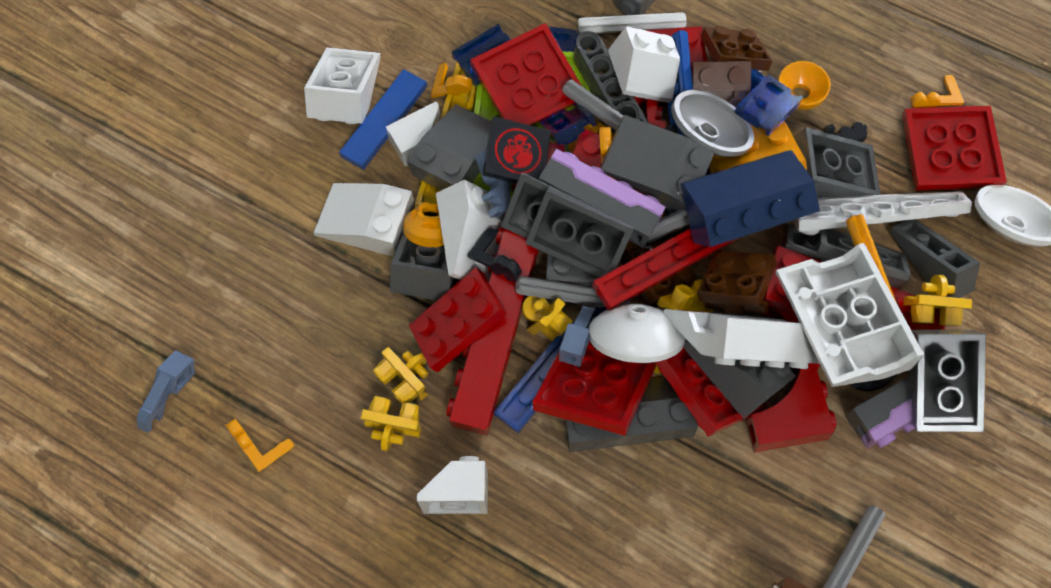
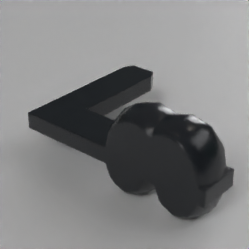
M855 122L851 128L847 126L840 128L836 135L863 143L867 139L868 127L861 122ZM834 124L825 126L823 132L833 134L835 130Z
M491 227L488 228L468 253V258L490 268L496 275H504L508 281H516L521 275L522 270L515 260L509 259L504 255L494 257L485 253L497 236V230Z

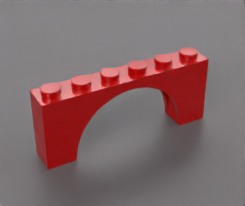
M768 306L767 314L758 313L768 318L800 323L796 315ZM809 363L808 369L795 368L796 377L788 395L769 409L750 415L746 424L754 453L828 440L835 432L836 418L834 412L828 409L826 402L828 390L824 380L820 381L817 370L819 369V364Z

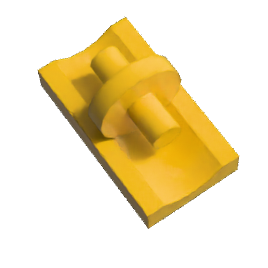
M934 275L930 283L924 282L922 284V291L929 292V295L904 296L903 305L911 306L912 323L933 324L934 308L940 309L939 325L961 326L963 309H972V299L946 297L947 294H954L955 286L948 285L947 278L944 275Z
M702 279L694 281L691 288L683 284L675 286L672 294L660 297L657 303L659 307L671 310L712 313L714 310L705 308L704 302H699L697 291Z
M528 296L522 303L521 310L526 319L534 321L527 328V331L533 336L538 332H542L552 341L557 336H561L566 331L568 323L571 324L573 320L561 311L565 303L559 298L548 305L545 298Z
M387 347L381 352L384 359L373 369L374 374L384 385L398 375L402 382L392 390V393L401 404L409 403L416 397L422 401L428 394L424 390V384L414 374L417 373L422 379L429 374L423 367L427 362L423 353L413 356L409 351L405 352L402 355V358L407 362L405 365Z
M374 396L369 410L363 409L361 420H365V427L379 429L372 431L371 439L380 440L381 450L389 451L392 443L403 445L404 436L402 435L420 438L422 429L419 423L420 409L418 405L407 402L402 403L399 417L389 415L392 404L391 400Z

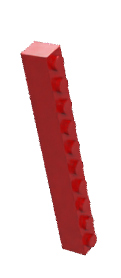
M549 142L546 165L556 149L565 152V145ZM512 183L511 190L515 191L516 183ZM500 227L496 238V244L499 245L497 255L492 254V256L504 255L509 259L515 260L522 270L520 276L532 278L539 250L525 244L527 238ZM492 272L489 284L507 314L464 350L463 357H466L467 360L464 369L459 368L456 375L455 386L459 387L456 399L450 398L446 411V416L450 417L449 421L452 427L488 436L522 314V303L527 296L517 294L515 292L516 281H508L504 275H496Z

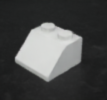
M625 27L608 49L622 93L624 95L670 103L673 99L680 63V56L673 38L642 29Z
M462 456L459 458V461H451L417 494V502L423 514H488V473L485 461H479V457Z

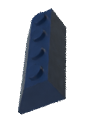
M792 150L783 151L680 183L693 242L708 247H713L820 211L814 180Z

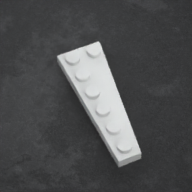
M962 191L817 198L819 212L792 220L799 232L815 235L819 233V230L847 227L846 220L858 214L864 216L867 225L939 216L956 217L959 214L971 213L972 201Z

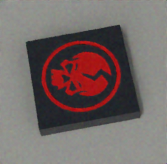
M493 117L490 124L482 176L516 184L522 172L539 179V176L546 167L551 131Z

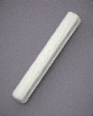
M683 12L579 18L578 31L579 34L584 31H593L598 34L622 32L625 27L642 30L686 27L687 19Z

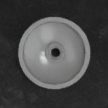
M687 90L678 94L673 101L671 107L672 116L679 131L685 137L714 151V155L722 157L740 156L745 154L753 145L754 132L750 123L738 109L724 99L704 91Z

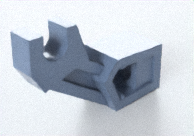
M486 149L475 156L481 175L483 174ZM482 176L484 182L491 187L490 191L482 196L483 202L489 201L493 205V208L488 211L489 217H500L507 212L510 204L511 182Z
M583 305L574 324L568 323L559 349V361L581 367L590 340L589 326L595 318L596 308Z
M175 350L157 368L153 387L139 409L136 418L139 429L149 433L152 430L154 418L159 421L163 418L165 403L170 393L178 394L195 374L194 359Z

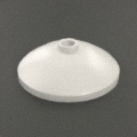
M988 185L980 189L975 198V206L981 219L993 232L1005 240L1020 245L1033 247L1051 245L1050 205L1024 190L1011 186Z
M626 304L617 306L609 311L605 310L596 316L589 326V339L597 350L609 357L626 362L651 363L666 360L679 353L685 343V337L672 325L664 311L643 304Z

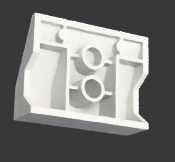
M864 243L858 244L843 256L818 263L810 259L776 270V275L831 387L880 380L911 370L924 355Z
M664 309V314L672 325L701 355L715 357L714 363L735 365V359L740 360V365L760 367V361H765L764 366L784 368L785 362H789L788 367L808 369L809 363L820 364L801 323L786 322L782 319L760 316Z

